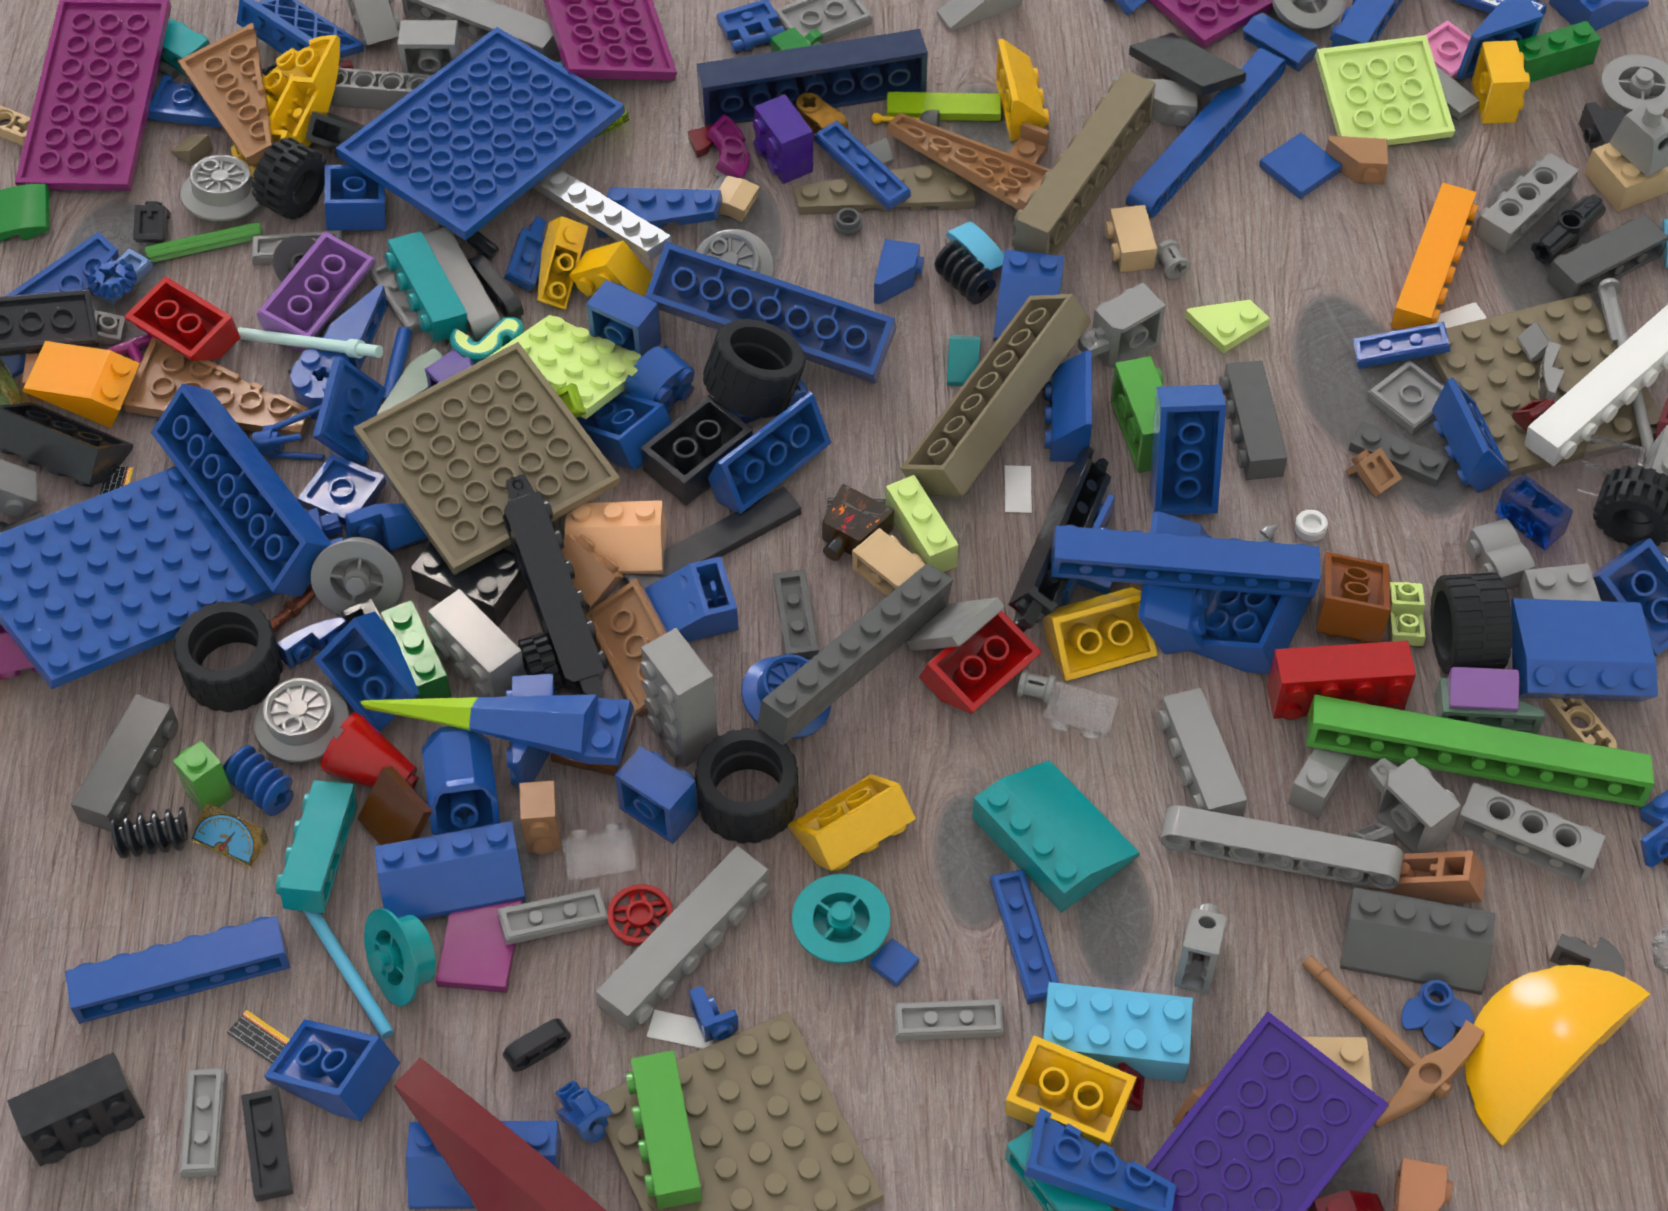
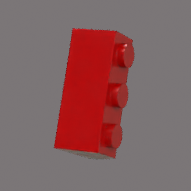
M166 276L124 316L126 321L191 361L221 359L241 339L231 315Z
M1001 611L961 646L949 647L941 651L927 663L919 678L941 702L973 714L1035 660L1042 651Z

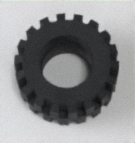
M282 138L279 142H274L264 152L263 157L260 158L253 174L252 193L256 197L255 200L287 219L294 220L297 217L304 216L317 203L320 195L323 193L325 165L327 162L325 157L292 138Z
M1629 465L1622 466L1621 469L1616 468L1612 470L1611 474H1607L1604 478L1593 509V518L1596 520L1598 528L1603 529V533L1608 537H1613L1615 541L1626 543L1628 546L1651 538L1656 546H1659L1661 542L1666 543L1668 541V475L1660 474L1653 468L1646 469L1643 466L1637 465L1635 467H1630Z

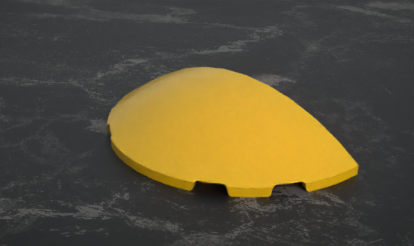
M337 35L310 39V46L300 51L291 48L276 59L277 67L267 76L263 75L273 143L279 142L282 138H292L308 147L312 143V141L305 139L312 111L328 112L335 90L340 59V38ZM235 145L232 146L231 152L233 157L246 163ZM246 163L250 171V176L254 178L253 174L258 164L255 163L249 166Z
M1580 965L1553 966L1552 968L1530 972L1513 980L1499 990L1483 1007L1474 1022V1025L1483 1030L1484 1034L1477 1048L1465 1064L1466 1085L1469 1086L1475 1104V1112L1493 1139L1503 1148L1550 1100L1553 1092L1599 1045L1602 1046L1651 994L1638 984L1616 973Z

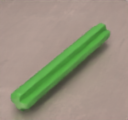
M254 222L145 247L147 259L155 263L253 241V236H261L263 232L260 223Z

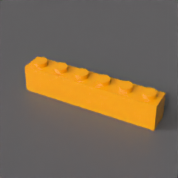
M1442 182L1397 302L1391 323L1392 328L1402 330L1437 323L1441 310L1436 309L1437 305H1444L1449 290L1444 285L1445 283L1450 285L1456 271V267H1453L1452 263H1459L1464 248V246L1459 245L1460 241L1466 243L1471 229V225H1467V222H1474L1479 205L1473 204L1477 192Z

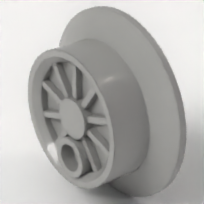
M1272 0L1275 13L1286 25L1296 29L1316 30L1329 26L1339 17L1343 9L1344 0Z
M1633 54L1618 57L1605 67L1601 77V84L1612 110L1623 109L1627 115L1629 112L1650 102L1661 103L1665 111L1668 110L1667 63L1651 56Z
M214 155L198 161L192 167L190 177L183 183L180 191L182 204L190 213L211 221L235 220L250 214L260 205L252 193V181L254 178L250 176L248 166L242 160L228 155Z
M740 229L719 231L706 238L696 250V252L770 277L773 276L774 264L769 248L758 236Z
M352 537L328 546L317 556L311 570V585L320 602L339 615H342L341 612L348 609L351 605L362 603L370 598L379 614H381L382 611L390 609L399 599L403 587V575L396 559L382 545L368 538Z
M307 678L290 679L273 688L259 707L255 718V733L262 748L279 760L295 763L312 761L322 757L333 736L338 738L344 731L340 726L349 717V712L342 696L330 686Z

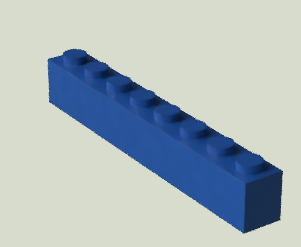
M1056 525L1052 540L1051 577L1314 598L1321 580L1319 546H1307L1301 543L1282 544L1272 541H1245L1237 538L1219 539L1207 536H1182L1173 533L1157 534L1144 533L1138 530L1119 531L1108 528L1094 529L1076 527L1074 525Z

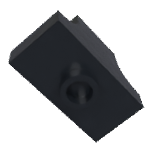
M1596 102L1585 104L1579 126L1583 132L1585 142L1590 145L1591 149L1610 143L1611 138L1626 115L1624 110H1607L1600 107Z

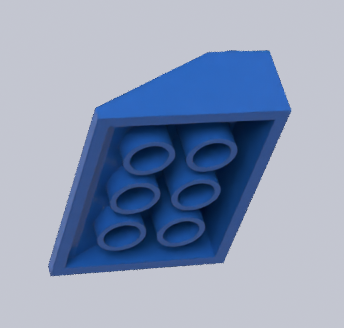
M1208 589L1209 607L1205 611L1206 633L1202 636L1201 649L1189 651L1244 672L1269 674L1275 649H1287L1312 597Z
M1511 599L1513 624L1512 668L1519 671V698L1642 702L1658 697L1657 663L1641 603Z

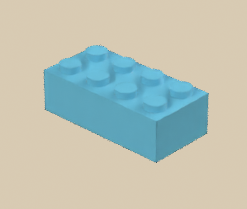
M1049 982L1043 1039L1113 1068H1116L1119 1063L1124 1062L1145 1078L1185 1082L1190 1060L1193 998Z

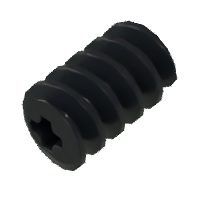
M958 240L948 243L935 259L936 272L943 276L948 283H951V286L958 290L962 296L966 297L967 301L971 304L983 302L994 291L996 281L991 279L992 271L988 268L985 269L981 261L977 262V257L973 254L969 255V250L962 247Z
M179 807L178 817H173L170 809H166L164 819H160L157 812L153 810L150 821H146L142 812H139L136 823H132L129 815L124 814L122 825H118L113 816L112 840L119 857L122 859L127 858L130 850L134 856L139 857L142 855L144 848L149 855H154L158 846L163 853H168L171 844L175 850L182 851L185 841L187 842L188 824L184 807Z

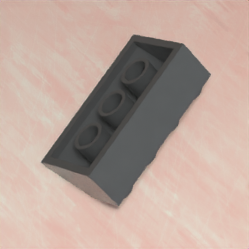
M1353 887L1346 910L1340 969L1425 984L1432 980H1441L1447 983L1452 990L1482 995L1493 946L1495 913Z

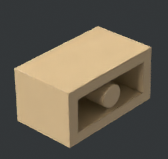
M1145 205L1110 209L1109 221H1105L1104 230L1106 239H1111L1112 261H1117L1119 272L1154 269L1157 246Z
M880 528L852 550V569L886 596L925 565L919 555L909 552L895 536L886 534Z

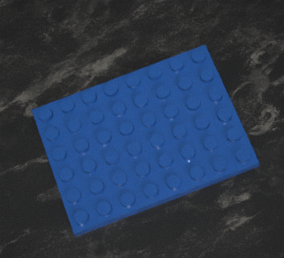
M496 27L340 144L336 151L339 158L459 237L467 240L625 113L624 104L577 75L568 73L564 67L499 27Z
M177 466L0 533V624L51 689L175 638L181 624L193 612H197L206 605H212L220 601H240V603L253 605L279 594L273 593Z

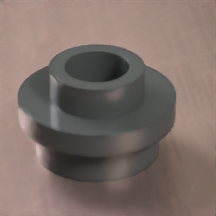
M853 208L841 209L834 218V228L842 235H854L862 229L863 219L859 212Z

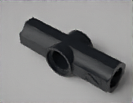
M1594 194L1591 196L1585 195L1571 209L1561 211L1557 221L1533 242L1531 250L1534 252L1535 258L1542 263H1552L1567 248L1576 246L1580 236L1604 215L1606 207L1603 205L1602 199Z

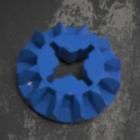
M112 258L105 264L99 261L98 268H91L90 276L87 277L92 293L98 297L109 299L128 293L134 287L137 280L132 264H127L124 259L116 262Z

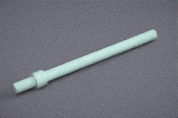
M243 327L237 329L241 340L345 353L348 357L362 358L364 356L380 358L383 355L382 346L365 344L363 340L358 339L342 341Z

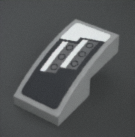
M1551 341L1548 342L1539 369L1537 385L1539 400H1554L1564 373L1563 370L1553 367L1561 345Z

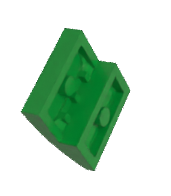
M26 184L0 190V242L17 234L26 241L49 231V187L46 184Z

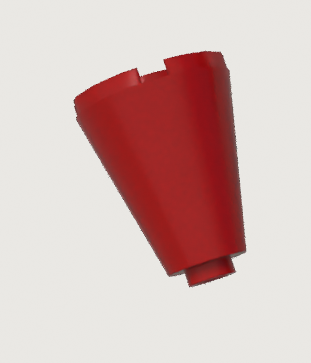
M357 712L351 714L340 726L344 731L338 738L333 736L320 763L321 770L327 774L370 788L374 787L383 767L393 766L413 789L419 780V777L415 775L417 767L363 715Z

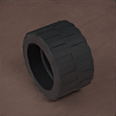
M751 319L731 321V323L723 325L716 335L703 371V383L708 393L719 404H722L730 411L732 410L740 415L753 418L777 416L785 411L792 401L805 368L806 357L798 342L789 333L777 328L775 325Z
M1495 572L1440 576L1433 586L1430 616L1434 652L1442 671L1449 675L1452 667L1505 669L1511 656L1513 624L1510 599L1503 579Z
M220 601L212 605H206L197 612H193L181 624L178 633L175 635L173 652L185 686L191 697L197 700V703L210 708V710L233 712L235 710L248 709V707L262 702L280 681V674L283 671L281 660L283 659L272 625L261 610H257L248 603ZM247 643L256 647L250 658L234 668L210 670L201 666L205 658L212 651L223 645Z
M750 728L727 731V733L717 736L710 744L705 746L696 763L695 782L698 809L701 812V818L710 827V830L728 841L732 840L743 844L748 842L759 843L762 840H769L775 837L779 832H783L789 822L794 819L795 811L799 804L797 760L790 751V747L787 744H780L760 729L754 730ZM749 769L762 771L773 777L779 784L769 796L755 802L733 801L723 796L716 789L726 776L736 771Z

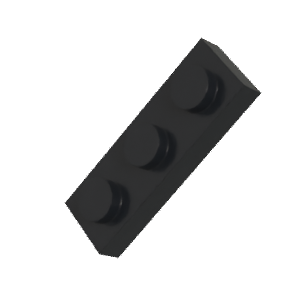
M278 1087L241 1095L253 1193L256 1202L294 1194L281 1095Z

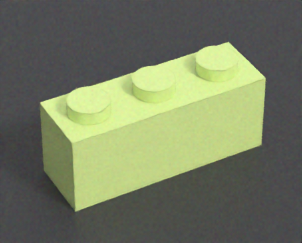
M912 475L887 485L886 506L894 509V523L912 552L919 555L925 564L929 563L942 573L957 567L958 543L916 476Z

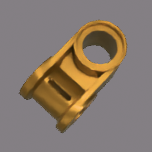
M804 93L797 98V109L813 131V138L815 133L836 120L848 130L849 126L845 116L818 95Z

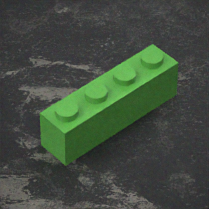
M672 1050L631 1058L633 1072L626 1073L629 1094H637L639 1103L638 1106L632 1107L635 1128H643L645 1140L638 1141L642 1163H650L651 1174L644 1175L648 1198L656 1197L658 1210L702 1201L700 1181L675 1052Z

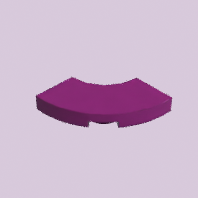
M723 114L709 129L707 137L716 145L719 151V161L716 169L726 176L743 179L750 161V153L745 143L746 138L740 128L728 116Z

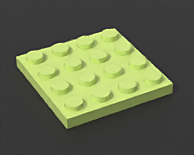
M1427 35L1317 49L1315 58L1337 136L1387 139V146L1453 137L1455 128Z
M548 315L493 353L495 354L519 342L555 391L571 383L577 385L586 410V414L580 417L585 419L625 390V381L628 375L632 378L638 371L634 365L641 358V355L635 351L616 345L609 339H603L599 336L593 337L587 329L576 327L565 322L562 318Z

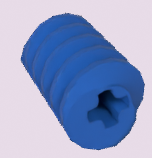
M251 745L242 747L223 764L228 782L235 786L239 792L245 794L246 798L254 801V804L263 809L265 814L269 816L277 815L284 811L292 801L294 794L293 790H290L293 783L292 778L287 775L283 776V771L280 768H274V763L270 760H265L262 753H256L255 747Z

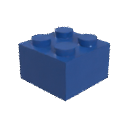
M325 165L326 230H386L385 187L351 165Z
M606 280L587 302V315L591 336L609 339L616 345L639 353L641 357L650 349L661 344L658 303L654 302L651 298L641 296L628 290L623 285H617Z
M640 746L615 774L620 810L672 844L675 843L698 816L694 778L684 769L677 770L669 765L659 753L655 751L649 752Z

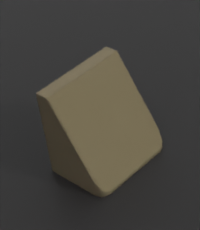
M190 134L171 152L176 157L194 166L213 148L207 134Z

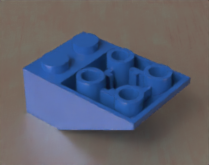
M721 556L690 563L644 588L667 632L677 628L687 642L739 630L737 606Z
M553 674L512 676V690H506V697L556 695ZM510 741V748L506 749L507 767L510 768L511 785H517L520 798L519 783L534 782L550 752Z

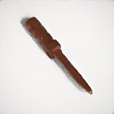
M311 584L302 596H297L292 602L288 600L283 605L284 609L271 619L270 623L274 633L292 617L296 618L300 615L301 609L316 596Z

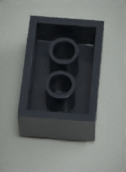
M708 395L641 447L643 471L687 506L711 486L708 477L716 463L753 435V429L722 404H719L711 395Z
M430 542L411 567V574L417 592L441 602L460 589L497 627H499L527 588L515 553L504 548L454 575Z
M114 1052L7 1100L20 1136L39 1166L59 1162L65 1158L66 1154L81 1147L93 1146L102 1137L115 1131L127 1130L133 1127L137 1121L145 1118L131 1083Z

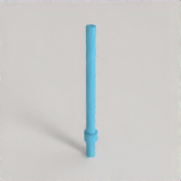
M299 911L304 913L380 1037L382 1039L391 1037L394 1034L392 1026L322 914Z

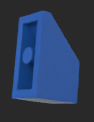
M884 240L874 282L875 304H881L915 285L917 274L922 275L924 268V257L920 256V244Z

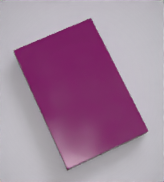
M522 899L449 914L436 976L437 987L507 993L516 943L505 945L497 917V909L524 904Z

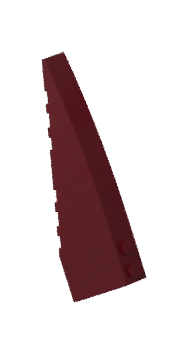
M419 1058L394 1084L395 1089L420 1126H423L431 1138L432 1144L438 1153L443 1156L453 1171V1175L461 1187L463 1186L472 1199V1203L477 1211H606L533 1147L422 1058Z

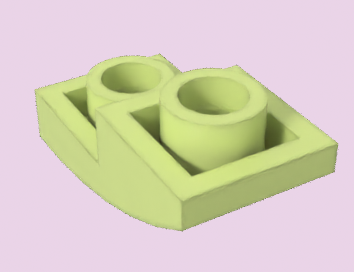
M1390 582V642L1408 641L1409 646H1424L1426 638L1423 619L1425 601L1422 584Z

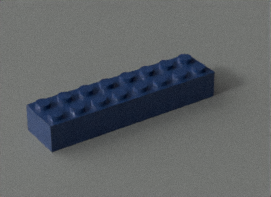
M920 29L698 63L696 64L698 97L704 126L715 124L723 114L728 116L735 124L751 122L755 119L754 106L782 95H786L799 112L796 106L797 98L804 93H814L833 108L887 100V92H926L928 52Z

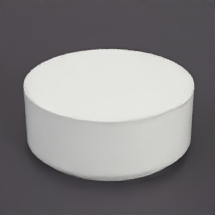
M1305 510L1298 514L1294 529L1297 536L1302 540L1315 542L1325 536L1328 521L1319 511Z

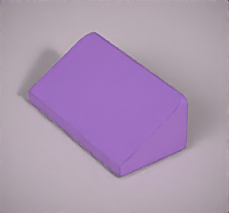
M1469 667L1451 668L1447 678L1449 708L1518 711V670Z

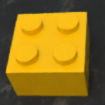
M1516 40L1482 42L1471 82L1474 96L1480 100L1478 111L1482 124L1514 123L1517 120L1519 111L1523 109V96L1525 90L1529 89L1530 76L1529 73H1525L1523 52H1519Z

